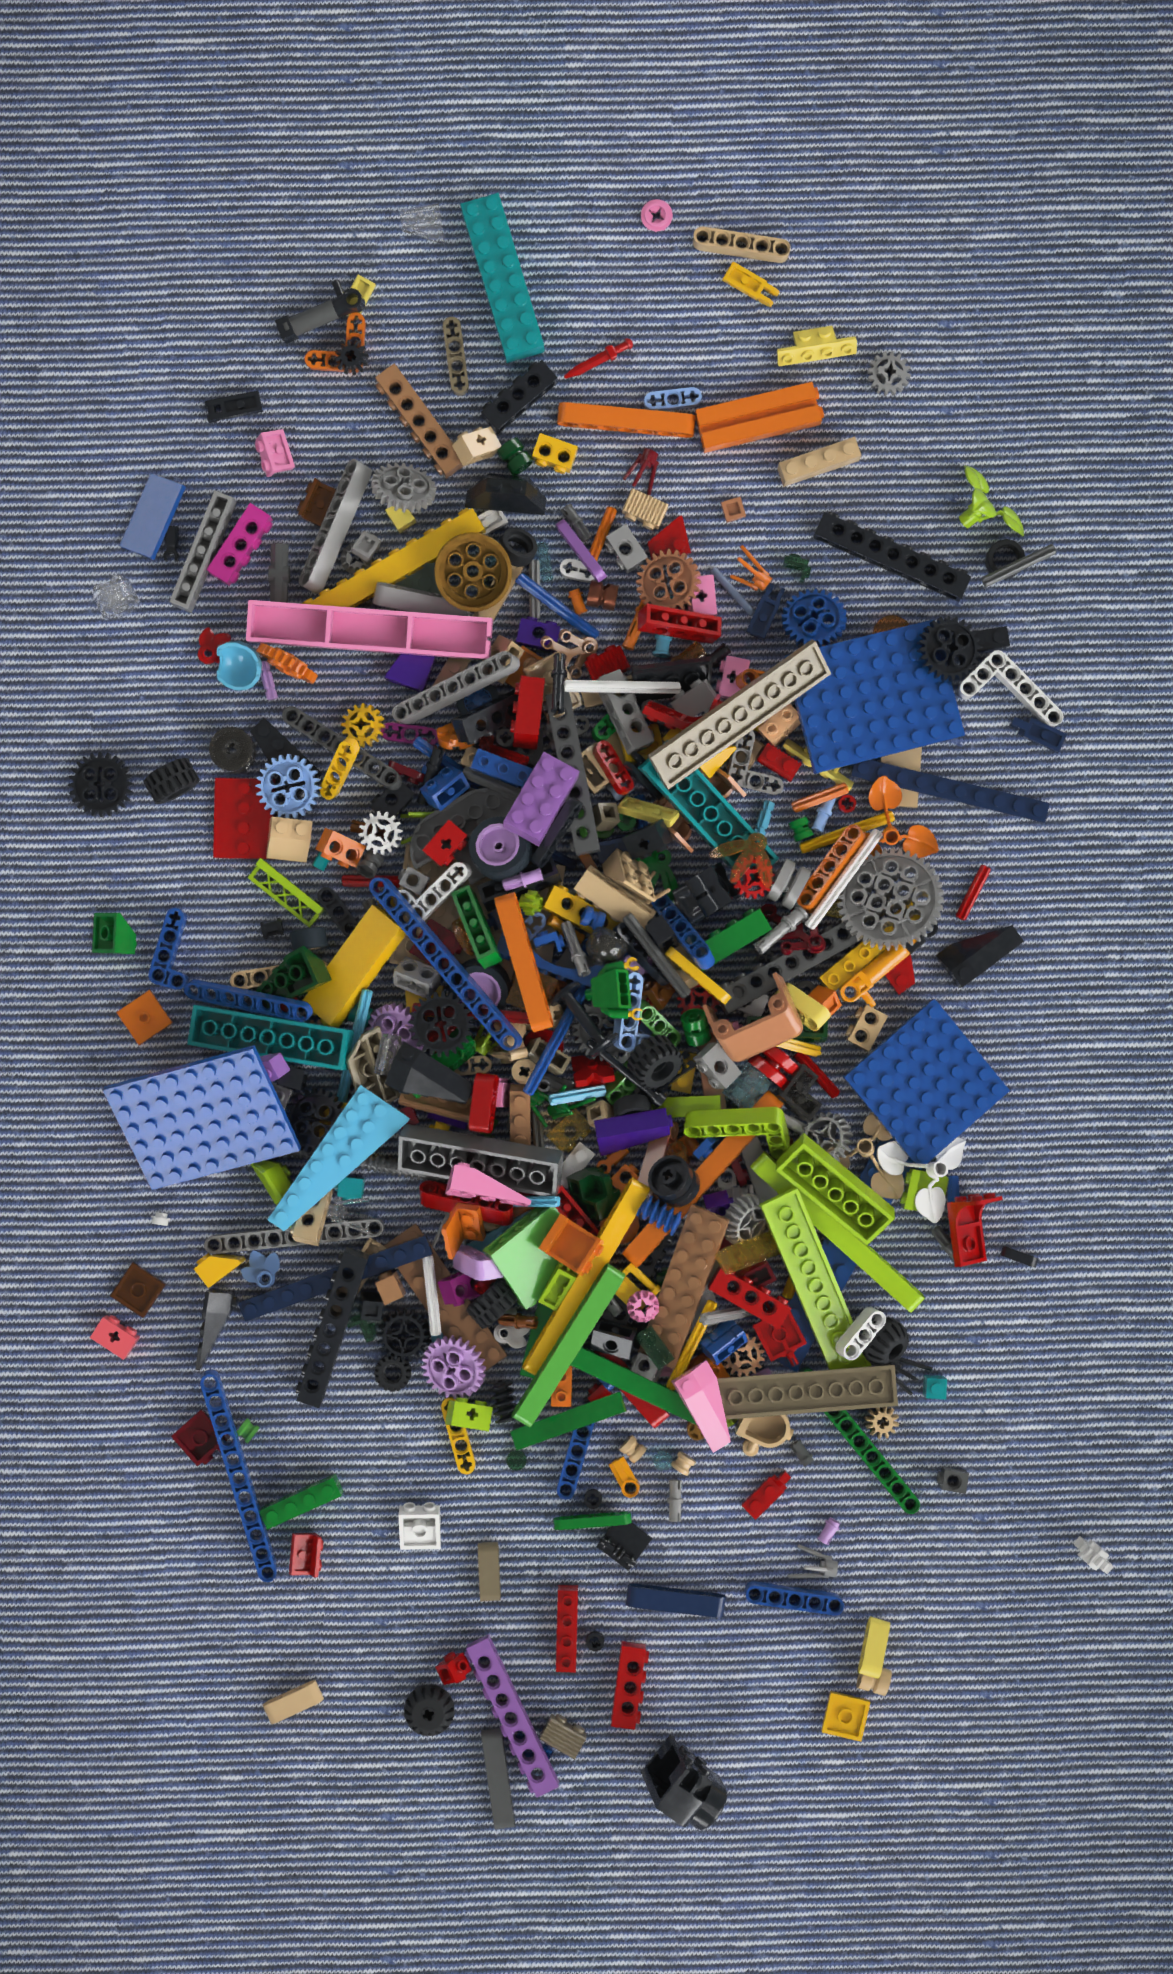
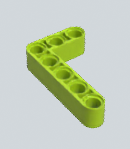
M778 1107L689 1111L685 1115L684 1134L690 1138L766 1135L770 1154L775 1159H778L789 1148L790 1136L784 1112Z

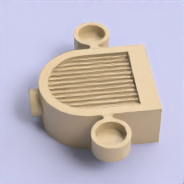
M788 1415L739 1418L735 1426V1434L746 1439L743 1442L742 1448L747 1456L756 1455L759 1451L758 1445L773 1448L781 1445L786 1440L789 1441L794 1432L790 1428Z

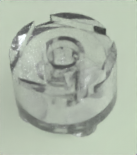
M120 574L112 577L111 581L105 584L100 583L93 587V599L105 620H109L108 617L112 616L114 619L122 618L135 610L134 605L136 603L137 605L140 604V600L129 579L123 578Z

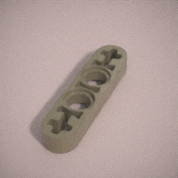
M448 317L443 322V332L450 385L455 395L463 396L469 390L461 324L457 318ZM450 323L457 326L454 327L455 336L452 337L450 328H446L450 326ZM451 342H458L460 344L458 351H451L449 349ZM455 361L463 364L460 371L452 369V364ZM452 376H461V383L465 385L462 386V390L454 387L458 384L457 377L452 378Z

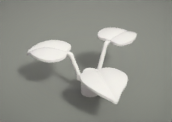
M957 1137L935 1156V1162H930L929 1164L907 1163L908 1156L896 1141H891L877 1148V1160L881 1168L890 1175L902 1174L904 1166L926 1168L928 1176L933 1178V1180L928 1184V1189L923 1188L917 1192L915 1207L922 1216L932 1223H937L943 1214L946 1199L940 1187L932 1188V1186L939 1181V1177H944L948 1170H953L959 1166L966 1140Z

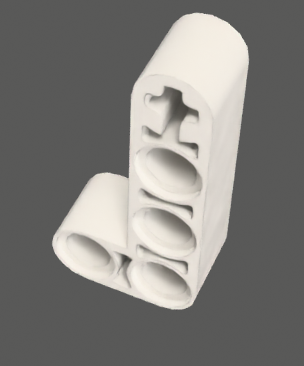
M456 862L419 898L411 890H399V892L407 894L408 902L414 909H421V918L425 921L451 896L452 892L456 891L471 876L472 870L469 864ZM458 868H464L462 871L464 875H457L459 873ZM445 880H448L451 884L448 891H445L442 886ZM431 894L436 896V902L433 905L428 901ZM393 897V901H394V903H395V905H396V904H397V900H396L395 897ZM405 912L404 915L410 920L409 913Z

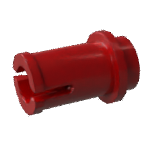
M497 1279L478 1281L474 1289L479 1294H483Z

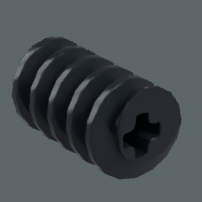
M500 1379L489 1382L488 1384L494 1385V1387L489 1389V1392H495V1395L490 1397V1400L497 1401L492 1407L498 1408V1411L493 1413V1415L500 1416V1419L496 1420L495 1424L515 1420L512 1418V1413L517 1404L511 1402L516 1400V1396L510 1395L515 1390L512 1387H508L513 1384V1380Z

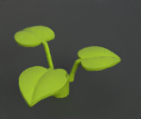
M965 465L966 478L975 489L972 493V503L966 511L959 515V520L963 526L970 528L976 522L981 523L986 519L1001 515L1004 522L1023 537L1024 529L1018 515L1007 506H1004L1002 510L995 511L994 506L984 494L989 492L986 479L979 471Z

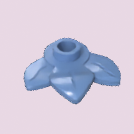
M252 1251L249 1257L250 1266L241 1269L242 1276L246 1281L256 1283L261 1288H270L275 1283V1273L280 1268L279 1257L276 1252L271 1253L266 1258L261 1252ZM263 1275L269 1276L268 1282L262 1280Z

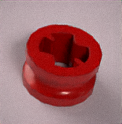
M852 795L842 796L838 800L839 810L843 813L852 812L856 808L855 798ZM845 799H849V802L852 803V807L849 806V809H845V806L842 805V801L844 802Z

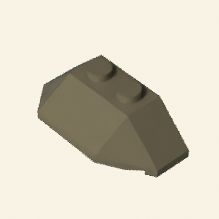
M376 1026L361 1034L346 1058L355 1091L362 1085L389 1104L398 1099L400 1093L385 1085L391 1063L379 1026Z

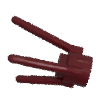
M645 448L642 454L639 453L636 461L623 476V480H626L640 463L641 467L632 483V486L635 487L644 469L652 467L647 495L650 496L656 469L659 465V462L656 461L659 456L658 453Z

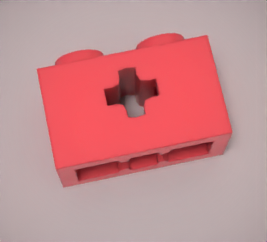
M106 1315L101 1319L90 1338L124 1360L128 1357L140 1336L137 1335V1331L130 1326L125 1327L120 1324L121 1321L117 1317ZM117 1331L119 1338L115 1340L113 1333Z

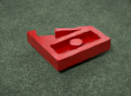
M682 515L647 542L651 561L653 560V553L657 557L660 556V550L664 554H667L668 549L671 550L672 554L678 550L680 556L683 553H686V555L691 554Z

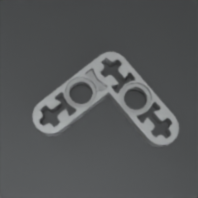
M753 731L747 733L750 739L746 740L744 746H748V750L738 748V744L743 745V738H740L733 744L737 749L730 756L727 774L731 776L732 773H736L737 768L733 767V764L743 766V769H738V775H741L740 779L735 781L740 787L777 795L784 787L783 781L780 778L748 770L755 742V734ZM739 751H743L746 755L745 760L741 763L737 762L735 758L736 753ZM754 775H757L760 779V783L756 787L750 784V778ZM776 780L778 788H774L772 791V787L764 785L765 781L773 783Z

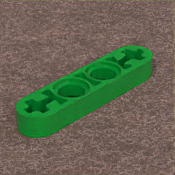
M630 1511L559 1516L553 1518L554 1530L627 1525L632 1523Z

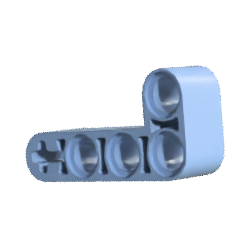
M628 971L629 979H633V982L629 983L630 990L633 989V992H630L632 1008L628 1009V1011H632L635 1008L641 1007L643 977L637 972ZM638 1010L634 1014L636 1018H639L640 1015ZM629 1017L630 1021L625 1026L624 1019H615L613 1033H618V1040L613 1045L616 1048L632 1052L641 1043L643 1038L647 1040L651 1037L644 1033H638L639 1020ZM626 1036L627 1043L622 1046L621 1041Z

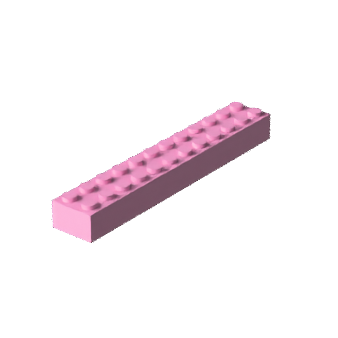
M248 600L246 641L249 643L262 642L275 645L485 660L491 657L492 642L488 638H492L493 619Z

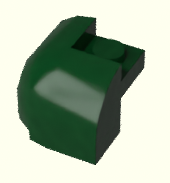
M586 1168L566 1177L570 1196L578 1203L588 1218L601 1221L609 1216L620 1197V1189L612 1187V1179L609 1174L604 1173L603 1168Z

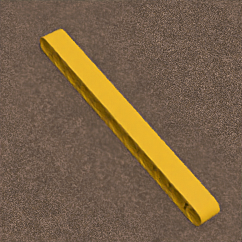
M634 1178L628 1181L597 1235L598 1238L604 1241L602 1253L598 1257L595 1256L591 1262L593 1266L588 1274L584 1273L583 1276L576 1275L571 1288L558 1309L552 1312L522 1366L523 1370L534 1376L537 1374L597 1276L615 1253L640 1206L646 1199L650 1191L649 1186Z

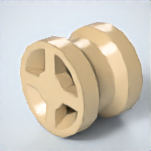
M679 1451L677 1459L672 1461L671 1466L688 1476L690 1467L694 1466L696 1461Z

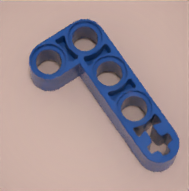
M172 908L167 912L148 973L149 980L154 984L175 990H183L189 982L186 974L172 969L187 922V915L181 909ZM178 913V916H180L181 919L175 921V919H173L172 916L173 914L177 915ZM169 925L177 926L178 930L169 927ZM170 931L175 933V939L172 942H168L166 939V935ZM166 950L169 952V959L162 961L160 955ZM159 969L164 974L160 981L155 979V972ZM180 975L183 983L177 987L174 984V978Z

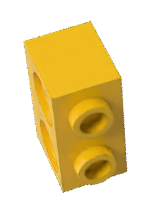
M540 433L532 459L538 466L546 467L547 465L553 467V470L558 473H570L578 452V446ZM542 448H548L550 453L547 456H543L539 451ZM565 454L569 457V460L567 462H560L558 460L559 456Z

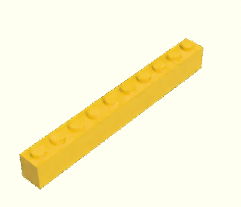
M465 508L453 520L451 518L444 520L440 523L441 526L435 530L431 528L423 533L424 536L420 539L413 538L406 543V547L401 550L399 548L392 550L388 553L389 556L383 560L379 558L371 563L372 566L368 569H359L354 573V577L349 580L347 578L340 580L336 583L337 586L331 590L327 588L321 591L316 599H307L302 604L355 608L374 597L377 582L394 585L406 579L405 575L411 576L423 569L424 567L421 566L424 564L435 562L441 548L453 537L468 532L483 534L486 530L474 509L469 510V508Z

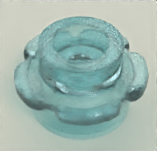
M659 1451L653 1457V1463L658 1470L662 1471L663 1469L668 1470L671 1468L673 1457L670 1453Z

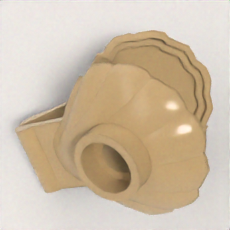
M494 1022V1027L498 1031L502 1027L501 1022ZM511 1023L523 1039L527 1032L526 1024ZM509 1035L507 1043L510 1046L514 1045L515 1040ZM523 1040L521 1046L514 1050L507 1051L499 1045L489 1051L491 1056L500 1059L503 1064L513 1063L518 1059L528 1057V1051Z

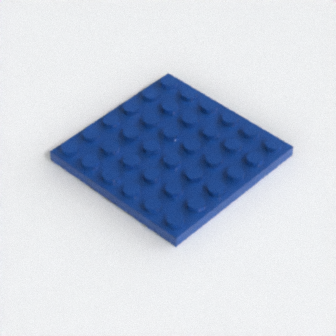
M931 999L843 1076L845 1081L911 1161L917 1164H927L1010 1091L936 999Z

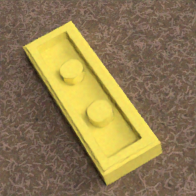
M628 796L617 806L618 813L653 823L663 819L668 828L679 818V811Z

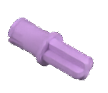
M540 868L526 873L520 872V875L504 879L502 884L504 890L509 891L522 886L525 888L528 884L544 879Z

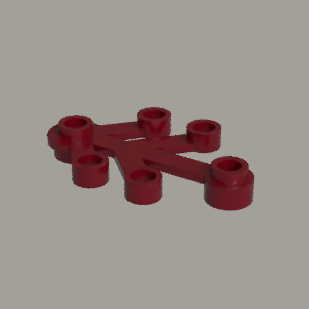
M765 904L761 907V911L768 922H774L777 925L781 923L782 917L777 915V909L773 904ZM802 922L796 926L795 931L785 934L780 940L800 939L803 942L791 943L785 941L781 944V953L790 955L794 950L805 949L814 954L822 952L826 947V942L821 935H818L819 924L814 930L810 929V935L803 931Z

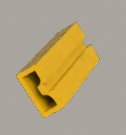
M370 906L326 967L332 980L309 991L302 1000L311 1005L313 1009L312 1015H318L321 1018L320 1022L325 1026L339 1028L360 999L361 991L369 987L406 936L395 920L380 907Z

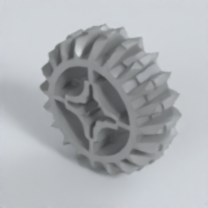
M820 1112L819 1118L813 1115L812 1122L806 1120L809 1125L807 1127L802 1126V1129L805 1130V1134L812 1140L813 1136L816 1137L817 1144L826 1152L829 1148L835 1147L829 1154L838 1162H840V1156L846 1158L844 1152L845 1150L847 1152L851 1151L847 1146L853 1144V1141L848 1139L853 1136V1133L849 1131L851 1126L846 1124L844 1118L840 1119L838 1114L833 1116L831 1112H828L827 1115ZM826 1125L823 1130L818 1131L820 1127ZM837 1127H838V1129H839V1131H840V1140H839V1141H837V1140L835 1139V1135H836V1131H835V1130H836ZM819 1136H822V1137H824V1138H825V1137H826V1138L829 1137V1139L832 1140L833 1142H831V1141H829V1140H828V1141H826V1140L823 1141V1139H822L821 1137H819Z
M748 1192L745 1195L741 1194L739 1198H735L734 1202L730 1203V1207L725 1210L726 1214L723 1216L730 1219L724 1235L725 1239L733 1245L742 1247L746 1244L750 1245L751 1241H756V1237L761 1236V1232L765 1230L764 1226L767 1224L759 1205L765 1200L757 1194H750Z

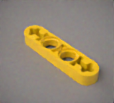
M352 737L346 738L339 744L320 785L322 789H319L320 793L327 800L333 799L340 793L359 752V743ZM339 758L345 760L346 766L340 763ZM333 772H336L339 775L340 780H337L333 776Z
M671 946L665 953L666 957L722 1004L726 1005L732 998L675 948Z
M452 1396L445 1398L441 1405L444 1421L447 1415L445 1406L449 1400L456 1401ZM446 1425L458 1470L462 1474L472 1473L476 1462L467 1429L461 1427L460 1430L453 1431L450 1425ZM458 1440H464L467 1443V1447L465 1450L460 1451L456 1448L455 1443ZM469 1452L470 1455H466L467 1462L472 1464L466 1470L465 1467L461 1466L464 1462L463 1456L459 1458L458 1455H464Z

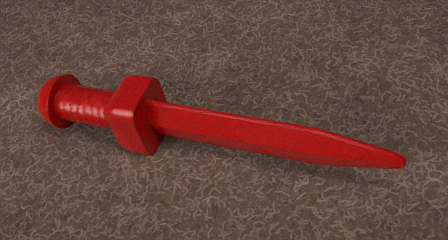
M626 338L624 342L614 347L613 345L606 346L605 351L576 365L564 375V378L567 379L581 375L609 359L612 362L620 352L632 349V340Z

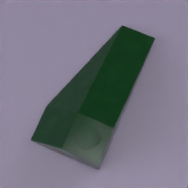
M302 946L287 954L283 958V962L272 971L273 973L270 977L263 981L256 989V992L294 999L332 979L324 961L305 946ZM262 1000L263 1006L269 1009V1002L267 1000Z

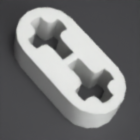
M565 559L560 564L561 575L565 578L586 583L595 580L592 575L586 578L585 573L580 572V570L587 571V568L581 561ZM568 564H572V568L578 570H571L570 573H566V569H564L563 567H567Z

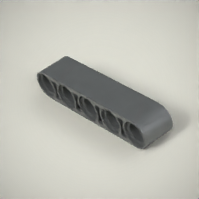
M500 1728L481 1730L494 1828L497 1830L515 1827L503 1734Z

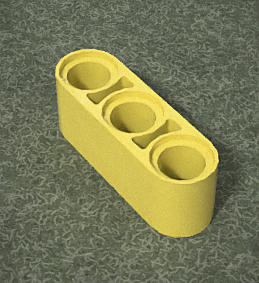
M786 982L802 1024L813 1031H818L831 1017L829 1010L791 983Z
M869 1617L858 1673L879 1679L886 1652L890 1622Z

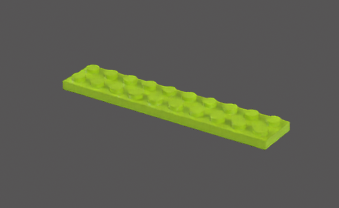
M793 1187L760 1203L763 1215L828 1369L872 1366L862 1353L855 1360H848L836 1352L835 1346L837 1341L850 1327L853 1320L798 1188ZM850 1345L846 1348V1353L849 1351Z

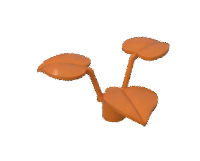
M879 777L871 786L868 795L870 806L876 811L884 809L887 827L883 830V838L879 842L895 845L899 840L906 838L903 841V850L905 853L909 850L910 857L915 853L918 858L938 853L937 840L927 827L913 825L909 828L908 835H900L897 828L891 825L888 808L894 809L900 804L902 792L900 787L888 777ZM864 832L866 837L870 835V833ZM859 834L854 835L852 839L857 838ZM876 844L870 853L872 856H875V850L882 854L881 846Z

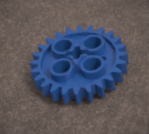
M817 588L814 589L813 593H810L809 589H806V594L799 591L798 598L792 595V602L787 601L786 607H783L782 628L785 629V635H790V641L796 639V646L800 643L804 645L811 639L816 641L818 647H822L824 643L830 645V640L836 643L837 636L842 637V631L846 628L847 617L846 609H843L844 604L839 603V597L832 599V592L825 595V589L821 593H818ZM830 621V622H832V623H831V624H825L824 622Z

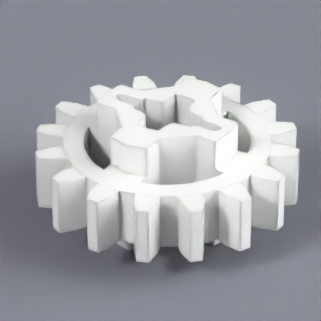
M377 811V816L370 813V820L363 819L366 824L365 826L360 825L359 828L363 829V833H359V836L364 837L361 844H368L366 850L373 848V854L380 850L381 854L384 855L386 849L391 853L392 846L398 848L396 841L402 840L398 833H402L403 830L398 829V826L401 824L400 822H394L396 816L393 815L389 818V812H385L384 816H382L381 812ZM378 819L387 820L391 824L382 825ZM372 823L373 830L372 833L368 835V828ZM378 827L386 830L384 839L381 836H376ZM394 830V837L390 842L389 835ZM378 840L381 841L383 846L379 847L371 842Z
M1079 1536L1073 1543L1080 1551L1077 1555L1092 1569L1097 1570L1100 1568L1108 1574L1114 1567L1107 1560L1109 1554L1094 1541L1090 1540L1087 1542Z

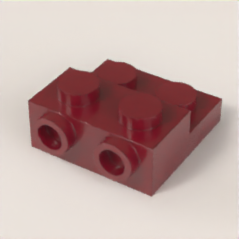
M430 918L427 925L454 956L455 954L460 955L465 947V944H463L464 939ZM422 930V932L420 933V935L418 936L419 938L422 937V935H423V930ZM431 943L429 945V950L431 953H434L436 951V946L434 943ZM413 944L409 953L432 966L416 945ZM446 958L442 960V966L445 969L449 966V961Z
M203 1408L171 1436L197 1467L201 1463L206 1465L213 1459L212 1453L217 1449L221 1452L210 1416ZM225 1434L222 1436L223 1440L227 1441L230 1438V1436L228 1434Z

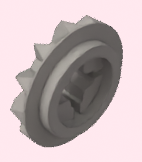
M350 543L343 549L340 555L343 568L350 574H354L362 568L368 569L373 561V557H371L369 562L360 558L363 564L358 561L352 564L353 558L351 554L353 553L351 548L355 543Z

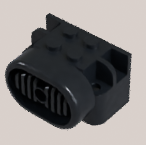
M670 1734L641 1771V1774L654 1805L659 1811L682 1827L691 1824L698 1830H704L710 1827L723 1811L727 1800V1790L720 1776L706 1767L707 1762L700 1756L696 1757L686 1746L679 1745L674 1736Z

